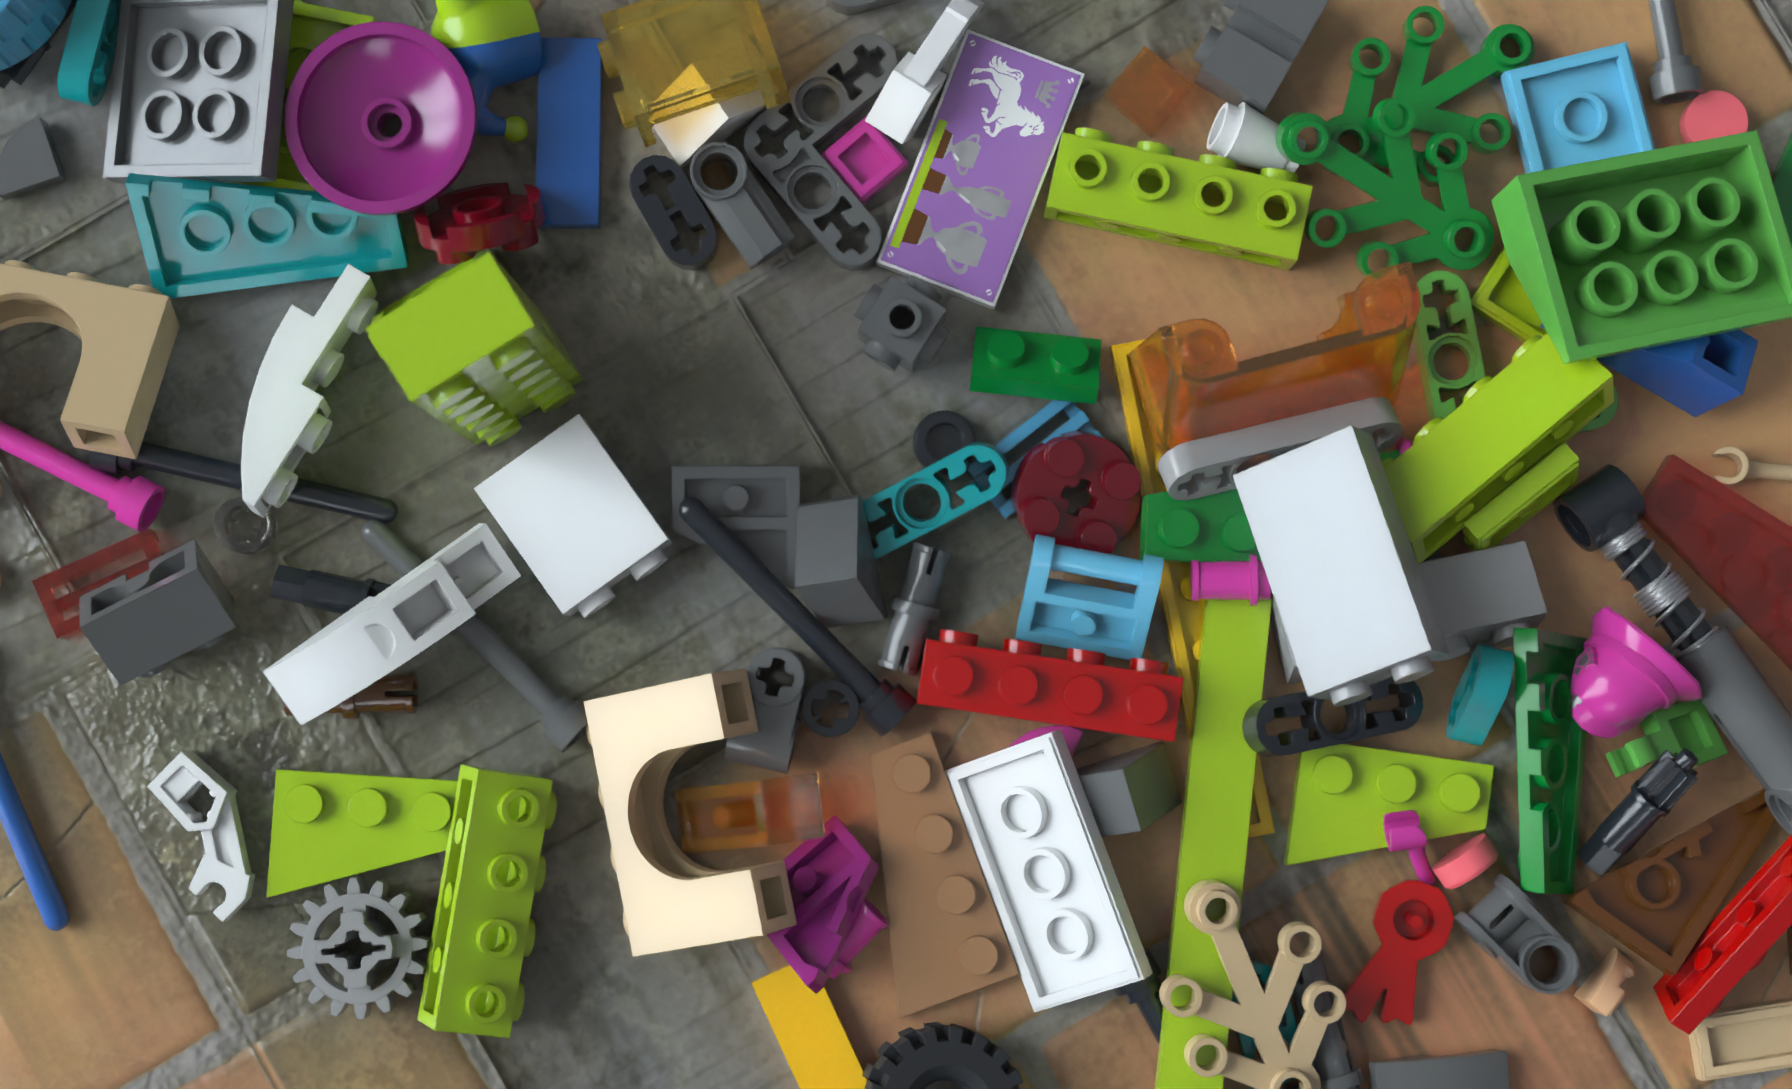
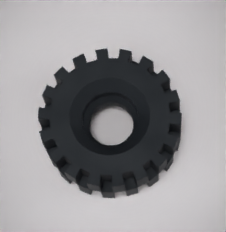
M938 1022L923 1023L924 1028L915 1030L909 1027L898 1032L900 1039L893 1044L886 1041L877 1050L881 1056L873 1066L868 1063L862 1074L867 1079L865 1089H924L936 1081L952 1082L959 1089H1019L1018 1084L1024 1083L1019 1070L1010 1065L1008 1062L1010 1057L1001 1047L990 1042L988 1038L963 1026L952 1023L950 1026L942 1025Z

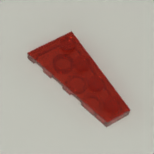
M1676 455L1666 456L1642 494L1646 513L1642 519L1792 671V527Z

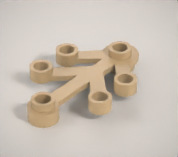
M1205 879L1197 882L1189 889L1185 896V915L1193 926L1211 935L1238 1003L1201 989L1193 979L1184 974H1174L1164 980L1159 991L1160 1001L1170 1013L1177 1017H1189L1194 1014L1252 1037L1263 1062L1227 1051L1225 1046L1214 1036L1202 1033L1193 1036L1185 1046L1184 1058L1187 1065L1200 1076L1213 1077L1220 1074L1255 1089H1280L1283 1081L1292 1077L1298 1079L1299 1089H1321L1319 1075L1312 1066L1327 1025L1339 1020L1345 1012L1346 999L1343 992L1327 981H1315L1307 986L1302 995V1006L1305 1012L1288 1050L1278 1028L1303 965L1316 959L1321 951L1322 941L1319 933L1304 922L1294 921L1286 924L1279 932L1277 939L1279 952L1265 987L1262 989L1236 926V922L1241 914V903L1238 895L1232 888L1218 880ZM1223 898L1226 904L1224 915L1218 920H1208L1206 916L1207 904L1212 899ZM1304 931L1308 934L1309 944L1306 950L1294 954L1290 949V940L1294 934ZM1179 985H1189L1191 998L1188 1003L1183 1006H1173L1171 1003L1172 991ZM1330 991L1333 995L1331 1008L1324 1013H1317L1314 1007L1316 997L1322 992ZM1204 1045H1214L1216 1049L1215 1059L1209 1065H1197L1196 1053L1199 1048Z

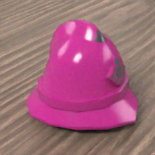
M1607 606L1592 616V635L1583 643L1584 651L1576 659L1571 680L1572 716L1582 729L1591 735L1605 739L1617 737L1632 730L1651 713L1659 709H1669L1676 701L1692 702L1701 699L1703 694L1700 683L1682 664L1635 624Z

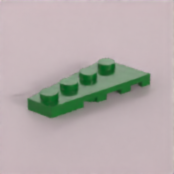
M1513 627L1520 843L1518 869L1521 878V890L1543 894L1570 895L1574 893L1587 731L1582 729L1572 716L1571 680L1576 659L1584 651L1583 643L1587 638L1541 629Z

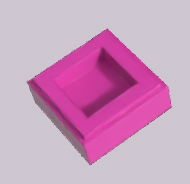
M867 116L821 154L823 159L862 205L906 170L909 165L908 161L884 133L865 121Z

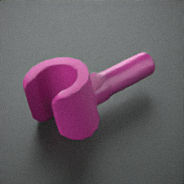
M1405 810L1385 813L1383 815V826L1389 851L1407 850L1418 880L1429 885L1433 884L1435 876L1425 853L1427 839L1424 830L1420 827L1417 811Z

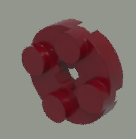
M508 182L480 184L443 194L437 197L439 210L427 216L425 208L422 206L414 213L419 242L424 248L436 252L437 261L440 264L463 263L475 257V251L501 246L505 251H518L530 248L539 242L537 229L544 224L546 219L540 190L533 185L524 184L526 195L510 194Z
M1071 431L1062 433L1061 435L1063 436L1052 438L1045 444L1039 443L1024 456L1016 470L1012 483L1011 498L1013 508L1017 511L1018 522L1022 526V530L1033 543L1036 534L1055 537V544L1111 554L1116 545L1128 535L1139 513L1142 481L1138 469L1131 464L1124 451L1118 446L1093 433ZM1080 479L1087 480L1086 491L1091 495L1087 506H1080L1076 512H1067L1069 502L1061 497L1062 490L1065 486L1076 487Z

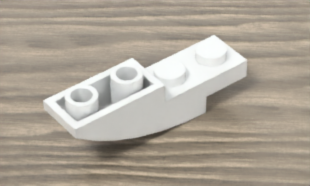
M349 264L314 317L294 305L290 306L274 334L260 366L250 397L243 432L241 480L243 501L252 512L262 518L265 517L272 505L280 508L286 502L297 483L298 475L293 473L300 460L306 451L314 454L327 438L332 427V421L328 419L332 411L325 398L316 393L315 390L318 385L325 388L334 380L344 361V354L340 353L352 332L361 334L368 327L378 308V301L374 300L377 291L371 277Z
M479 523L377 596L367 597L262 672L299 724L303 725L360 692L440 640L476 614L474 609L521 575L486 523Z

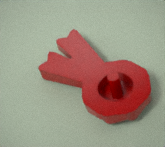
M1406 879L1390 886L1379 895L1373 912L1372 924L1382 944L1343 992L1346 999L1345 1010H1352L1355 1018L1361 1023L1367 1020L1385 989L1378 1012L1379 1020L1382 1023H1388L1398 1018L1406 1025L1412 1024L1418 960L1437 953L1440 949L1444 948L1453 928L1454 915L1442 891L1424 882Z

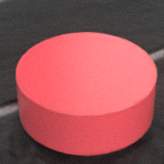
M1720 90L1707 91L1697 96L1684 108L1679 120V131L1685 144L1744 133L1748 129V115L1744 105L1734 95Z
M1482 833L1447 853L1434 864L1432 870L1444 888L1454 889L1467 883L1489 868L1497 860L1499 852L1486 833Z

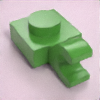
M1698 699L1692 702H1679L1672 705L1669 709H1661L1651 713L1640 723L1645 736L1624 744V747L1608 752L1605 756L1617 778L1654 763L1666 749L1672 754L1675 752L1679 753L1683 748L1693 752L1698 758V762L1693 768L1728 754L1708 711Z

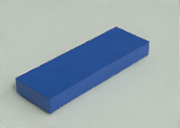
M541 38L542 56L541 66L538 70L536 187L541 193L546 219L539 228L601 229L604 43L602 38Z

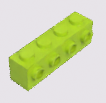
M1076 128L1075 135L1062 132L1043 218L1289 271L1298 260L1313 186L1297 183L1299 177L1297 174L1277 168H1262L1260 174L1236 170L1237 163L1234 160L1218 155L1203 154L1199 156L1198 161L1174 156V148L1152 141H1139L1136 148L1112 143L1113 136L1111 134L1092 128Z
M1548 333L1543 337L1535 335L1517 349L1513 355L1512 363L1494 378L1486 376L1477 381L1465 394L1463 404L1445 419L1437 417L1423 426L1415 436L1413 445L1397 459L1388 458L1382 461L1418 565L1459 532L1466 520L1560 445L1567 442L1614 402L1613 375L1598 360L1591 359L1565 365Z
M460 765L417 1019L434 1031L510 1038L512 1022L518 1021L522 1014L525 998L524 986L519 982L523 957H528L531 954L535 941V923L533 919H530L534 893L541 891L546 875V860L541 855L544 831L551 828L557 808L556 794L551 791L553 783L551 779L534 774Z

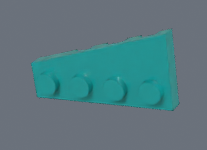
M129 173L125 181L152 287L169 296V298L341 276L348 264L363 273L408 267L410 257L400 214L388 216L360 214L333 203L317 191Z

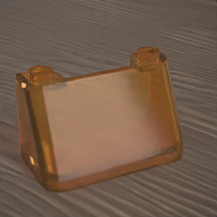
M1411 262L1379 269L1367 275L1359 283L1355 291L1338 297L1337 302L1340 309L1338 320L1330 329L1317 335V341L1238 362L1233 343L1227 331L1217 322L1205 318L1190 319L1157 329L1129 353L1154 444L1160 456L1162 457L1168 450L1188 441L1366 398L1384 397L1394 405L1398 400L1421 307L1420 293Z

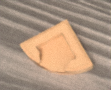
M1614 947L1576 991L1574 996L1591 1011L1606 1017L1608 1015L1611 1016L1625 996V991L1619 986L1626 978L1633 977L1635 974L1634 963Z

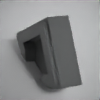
M41 117L23 125L7 141L0 155L1 198L9 200L66 180L47 121Z

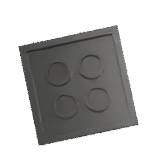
M121 0L102 178L116 183H125L129 173L216 182H276L294 0Z

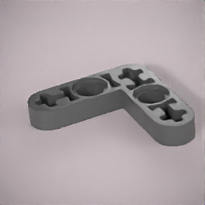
M862 34L846 43L754 119L748 126L744 136L745 153L752 167L831 261L840 268L850 271L862 270L872 265L876 260L882 246L881 231L876 220L816 149L878 98L892 71L897 66L896 52L891 43L882 36L875 34ZM864 52L869 58L879 53L884 57L880 62L882 75L876 79L870 73H865L852 83L853 91L859 96L854 100H850L843 84L832 74L836 70H840L845 81L857 71L858 60L856 56L859 53ZM815 89L830 90L839 100L837 113L827 121L812 120L803 110L802 105L805 97ZM791 109L799 126L811 134V136L803 141L796 129L783 142L786 152L783 157L778 159L773 153H768L761 157L757 154L762 149L759 136L768 131L770 135L776 137L789 128V119L783 116V114ZM808 176L821 177L831 187L829 201L819 209L804 208L795 198L796 186L802 179ZM842 202H845L850 207V209L841 212V219L849 229L856 232L861 228H865L869 232L864 238L867 250L861 255L854 249L847 250L844 254L838 250V247L842 244V236L831 221L824 231H821L816 225L832 217Z

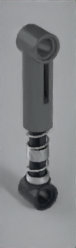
M1611 464L1604 465L1555 499L1553 504L1554 511L1560 524L1571 539L1582 549L1594 552L1599 548L1601 554H1604V558H1607L1606 562L1614 560L1623 572L1621 581H1629L1637 591L1633 594V598H1636V602H1639V606H1642L1641 609L1645 610L1644 613L1647 614V617H1656L1657 620L1654 627H1663L1674 642L1671 650H1680L1676 660L1700 683L1703 696L1699 700L1766 790L1764 795L1769 810L1782 828L1791 835L1792 714L1729 628L1724 626L1718 629L1719 626L1711 627L1704 618L1706 609L1697 608L1691 601L1689 595L1692 590L1689 589L1686 582H1683L1680 574H1677L1678 570L1670 571L1672 563L1663 562L1653 549L1655 540L1645 538L1648 530H1645V526H1642V521L1639 520L1644 517L1646 508L1643 498L1634 483L1618 467Z

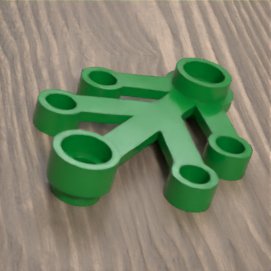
M1419 6L1415 8L1403 24V35L1406 42L1392 97L1407 100L1414 107L1416 122L1412 130L1430 135L1439 131L1458 133L1466 140L1467 144H1470L1474 150L1481 154L1490 155L1498 152L1507 144L1511 136V128L1505 117L1497 113H1486L1479 118H1473L1437 109V107L1491 75L1500 79L1504 71L1528 66L1535 53V45L1531 35L1524 28L1515 24L1498 26L1484 39L1479 53L1422 86L1431 46L1443 33L1444 19L1442 14L1434 7ZM1417 18L1428 19L1434 27L1433 35L1424 37L1417 34L1413 28V20ZM1365 38L1355 46L1349 57L1352 76L1343 113L1331 118L1326 123L1331 130V139L1338 143L1339 137L1344 134L1353 135L1360 144L1359 152L1355 155L1372 166L1389 169L1382 134L1375 128L1372 116L1370 118L1368 116L1375 79L1388 67L1391 55L1388 46L1382 40ZM1512 39L1517 42L1520 47L1519 57H1506L1500 49L1501 40ZM1365 49L1375 51L1379 55L1380 66L1374 69L1366 68L1360 62L1359 53ZM1394 105L1386 111L1385 123L1391 130L1398 128L1403 121V111L1399 106ZM1483 124L1495 126L1500 134L1498 143L1489 144L1483 141L1479 134L1480 126ZM1439 145L1437 148V156L1445 163L1454 157V153L1448 147ZM1413 150L1419 180L1427 186H1439L1437 176L1430 174L1426 169L1425 150L1423 152ZM1324 167V168H1325L1327 171H1329L1330 173H1332V174L1338 176V175L1335 174L1334 172H1332V171H1330L1329 169H1327L1326 167Z
M1393 97L1386 98L1380 101L1373 111V124L1383 137L1390 176L1333 141L1328 124L1318 115L1297 112L1287 116L1280 123L1276 132V145L1280 154L1285 159L1302 165L1318 162L1376 199L1375 201L1339 210L1322 207L1311 211L1306 217L1304 233L1310 242L1329 248L1339 244L1345 235L1407 219L1428 232L1393 244L1378 240H1372L1363 244L1357 252L1356 265L1364 276L1374 280H1385L1391 277L1399 267L1437 258L1446 267L1456 270H1467L1481 264L1491 252L1494 242L1493 227L1489 219L1481 211L1469 207L1462 165L1468 156V145L1466 140L1458 133L1439 131L1427 140L1425 157L1428 163L1435 167L1437 171L1442 209L1422 197L1410 137V131L1416 122V112L1412 104L1407 100ZM1397 105L1403 111V121L1398 128L1391 130L1385 123V113L1391 106ZM1311 127L1317 135L1316 144L1309 151H1302L1297 144V136L1303 128ZM1450 139L1455 145V154L1450 161L1443 163L1437 156V148L1443 140ZM1323 216H1330L1335 223L1334 232L1330 237L1320 239L1315 232L1316 223ZM1468 227L1472 232V242L1466 249L1458 250L1454 243L1455 234L1461 228ZM1383 249L1387 256L1386 264L1381 270L1372 272L1368 266V257L1374 250Z

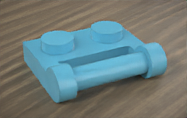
M1036 534L1017 621L1015 639L1067 649L1105 653L1106 656L1127 660L1141 658L1159 591L1164 558L1144 554L1143 559L1139 560L1058 545L1055 544V537ZM1050 569L1133 584L1137 585L1135 594L1052 579L1048 578Z

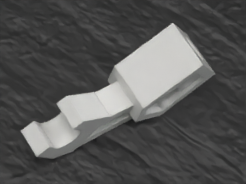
M951 0L917 53L914 55L908 52L894 68L865 120L867 123L901 144H904L914 136L943 86L946 74L940 71L941 68L961 45L967 27L972 19L979 14L984 5L982 1Z
M183 751L147 787L187 831L201 830L205 854L188 889L197 896L203 894L213 882L221 884L225 889L226 898L223 904L218 906L213 913L222 922H225L251 898L256 875L251 873L235 797L237 790L193 751ZM203 784L210 790V795L215 797L212 808L207 813L208 819L206 822L202 819L203 814L196 812L187 802Z

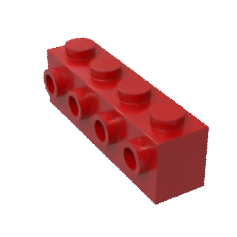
M940 629L939 641L929 639L925 641L916 704L1175 742L1184 677L1168 675L1169 663L1131 658L1130 669L1104 666L1105 653L1073 648L1067 649L1066 660L1041 656L1042 644L1014 639H1004L1003 649L996 650L977 647L978 634Z

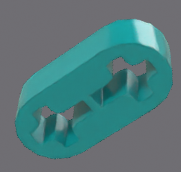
M1482 644L1477 645L1450 703L1446 723L1447 739L1476 746L1482 745L1509 691L1514 667V654L1512 651Z

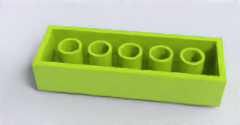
M490 252L365 328L409 401L475 445L486 440L491 447L505 441L522 428L518 421L520 418L538 407L544 413L560 407L576 395V391L572 386L584 380L544 314Z

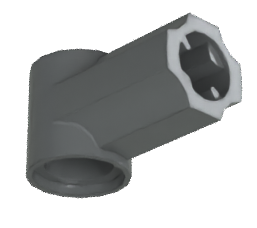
M712 142L702 146L694 154L690 164V177L694 191L711 211L750 270L767 262L796 240L795 235L748 169L743 154L735 146L725 142ZM714 161H725L736 169L738 175L735 182L729 188L714 190L706 186L701 179L704 169Z

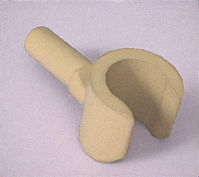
M1731 446L1722 447L1711 455L1713 457H1729L1737 464V473L1733 478L1723 476L1710 477V480L1719 487H1731L1743 480V478L1792 481V465L1761 463L1756 460H1748L1744 452Z

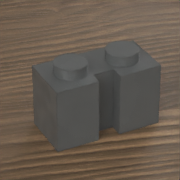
M1226 0L1224 6L1234 11L1223 31L1211 26L1193 57L1194 61L1203 65L1194 83L1230 104L1239 106L1240 103L1244 102L1263 114L1329 0Z
M195 539L150 561L149 570L131 579L124 574L79 597L80 629L120 686L137 677L147 678L154 676L164 670L171 660L195 648H209L220 642L230 630L236 628L233 596Z

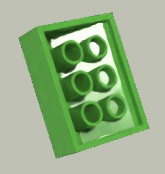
M1757 130L1520 174L1491 200L1507 259L1565 365L1792 319V247Z

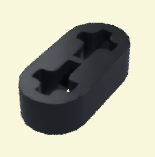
M661 155L643 158L634 166L629 180V188L636 205L664 254L674 266L683 270L693 271L704 268L714 259L718 251L719 239L712 220L684 171L675 160ZM657 171L662 178H668L673 175L676 179L668 185L669 192L676 205L668 210H665L655 194H650L646 197L642 194L649 187L647 176L652 172ZM683 216L693 232L704 229L707 234L699 240L702 251L692 256L686 248L675 251L673 245L680 241V237L672 221Z

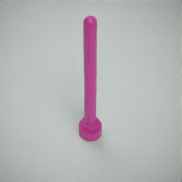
M0 421L1 450L108 502V509L115 513V519L138 532L146 531L156 519L165 499L166 491L163 486L142 476H137L134 479L124 476L118 479L103 471L92 469L91 465Z

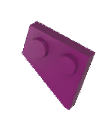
M833 815L784 859L797 925L766 934L805 985L815 994L824 988L880 867L836 815Z

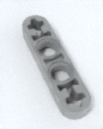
M1371 397L1182 443L1168 450L1160 458L1158 470L1171 498L1181 501L1192 500L1237 489L1233 478L1234 474L1348 426H1355L1371 434L1378 453L1388 449L1400 439L1403 434V426L1392 403L1387 398Z

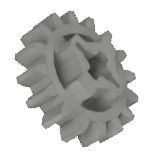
M362 876L350 878L347 894L343 892L336 882L324 886V895L327 903L324 904L315 898L306 900L303 903V907L311 916L310 921H296L291 924L290 930L296 935L303 937L301 945L287 950V957L303 959L304 968L299 970L292 978L295 983L311 979L315 987L311 991L308 1000L312 1004L326 996L332 998L331 1015L337 1017L343 1014L349 1004H354V1012L357 1019H365L370 1016L373 1001L386 1013L396 1007L393 991L409 997L417 990L413 982L408 978V975L410 973L423 974L426 972L427 963L417 958L416 954L417 950L430 946L431 938L416 936L414 928L426 919L424 912L408 916L404 908L408 904L411 895L407 891L400 893L393 899L387 897L389 881L377 880L369 892L366 891ZM343 907V913L340 914L341 925L332 936L320 938L323 927L328 919ZM375 908L391 919L397 931L390 932L376 920ZM358 934L362 942H371L372 945H385V947L362 957L361 961L359 953L348 952V949H335L357 938ZM400 957L399 963L391 977L384 984L376 988L381 965L387 959ZM324 963H329L344 976V986L328 974L323 966Z

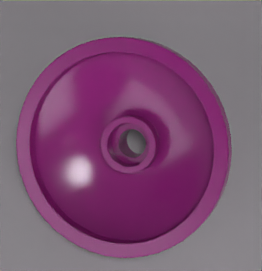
M368 22L354 25L335 33L320 43L303 61L296 72L287 95L284 120L285 134L290 153L297 168L307 182L322 196L347 210L360 214L374 216L397 215L410 212L430 203L443 194L459 177L469 160L476 139L478 125L477 102L471 81L465 69L451 51L437 39L422 30L401 23ZM392 117H400L402 121L400 132L394 137H385L383 128L386 121Z

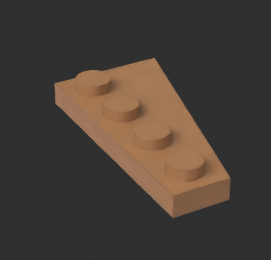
M931 732L870 754L899 1019L1019 974Z

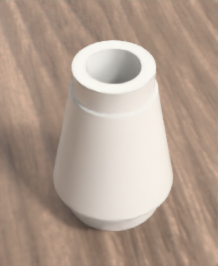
M1227 102L1222 105L1211 126L1207 139V150L1217 153L1218 156L1234 160L1237 163L1236 165L1257 169L1277 168L1295 173L1299 164L1288 161L1280 154L1276 145V132L1279 126L1277 123L1244 102L1240 103L1239 106ZM1297 137L1299 148L1305 151L1306 141Z

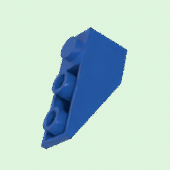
M1735 330L1596 358V360L1690 415L1697 417L1744 393L1758 340L1742 330Z

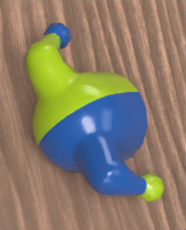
M435 0L438 11L431 26V36L451 51L463 66L471 81L477 102V134L504 136L513 143L523 141L528 135L529 126L522 117L510 115L507 118H501L488 110L487 106L491 94L496 88L535 76L541 66L542 46L540 30L530 1Z

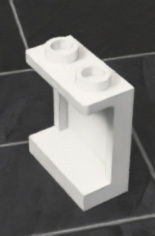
M580 414L474 488L564 615L572 616L580 611L584 618L591 616L616 597L610 589L629 574H632L635 580L639 581L668 560L663 550L673 544V542L657 523L600 443L598 436Z

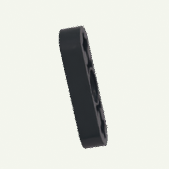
M1393 677L1371 684L1369 686L1372 695L1363 700L1344 705L1346 722L1344 727L1337 733L1328 731L1321 722L1320 709L1325 700L1308 697L1306 691L1262 699L1252 704L1246 711L1242 724L1243 735L1246 743L1254 752L1262 756L1274 757L1409 729L1419 720L1423 710V696L1414 680L1396 684ZM1389 695L1398 696L1399 707L1391 711L1367 714L1364 702L1383 699ZM1300 716L1303 728L1283 731L1278 736L1267 735L1265 723L1273 721L1274 718L1283 719Z

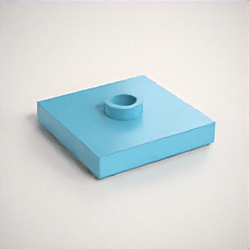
M1627 42L1504 71L1500 76L1525 174L1655 149Z

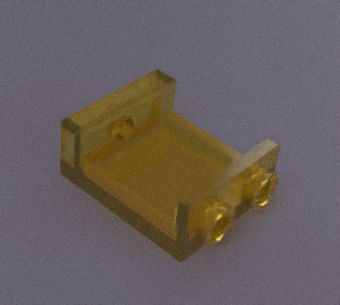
M641 0L600 14L608 39L598 42L597 46L609 79L620 76L624 90L613 93L625 130L638 127L645 147L658 144L653 130L655 124L758 89L761 91L767 109L791 101L757 0Z

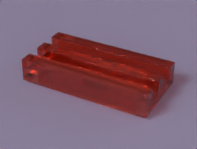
M144 530L32 580L57 639H65L82 631L80 629V614L65 620L62 613L78 606L80 596L124 574L131 579L149 570V562L165 554L161 552L157 542L160 541L155 530ZM139 550H144L147 559L56 599L52 589Z

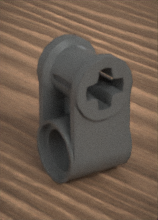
M774 647L760 652L751 660L747 669L759 732L728 738L724 758L725 760L787 774L800 725L799 713L807 684V668L804 660L796 652L788 648ZM777 658L786 661L785 672L794 675L793 685L782 686L778 694H774L769 691L770 681L761 678L762 668L774 666Z
M1501 873L1493 879L1495 887L1468 913L1460 911L1454 917L1460 928L1486 954L1495 959L1516 982L1527 989L1549 995L1561 993L1571 987L1577 978L1579 962L1572 946L1547 922L1529 897ZM1547 945L1556 955L1557 967L1551 977L1538 981L1530 972L1529 960L1534 950L1540 946Z

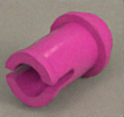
M1250 554L1249 561L1198 562V560H1191V601H1198L1199 599L1249 600L1250 606H1257L1258 600H1270L1271 587L1263 563L1258 561L1256 554Z
M866 898L831 970L829 977L835 979L841 972L849 974L853 970L850 962L882 929L889 925L884 915Z

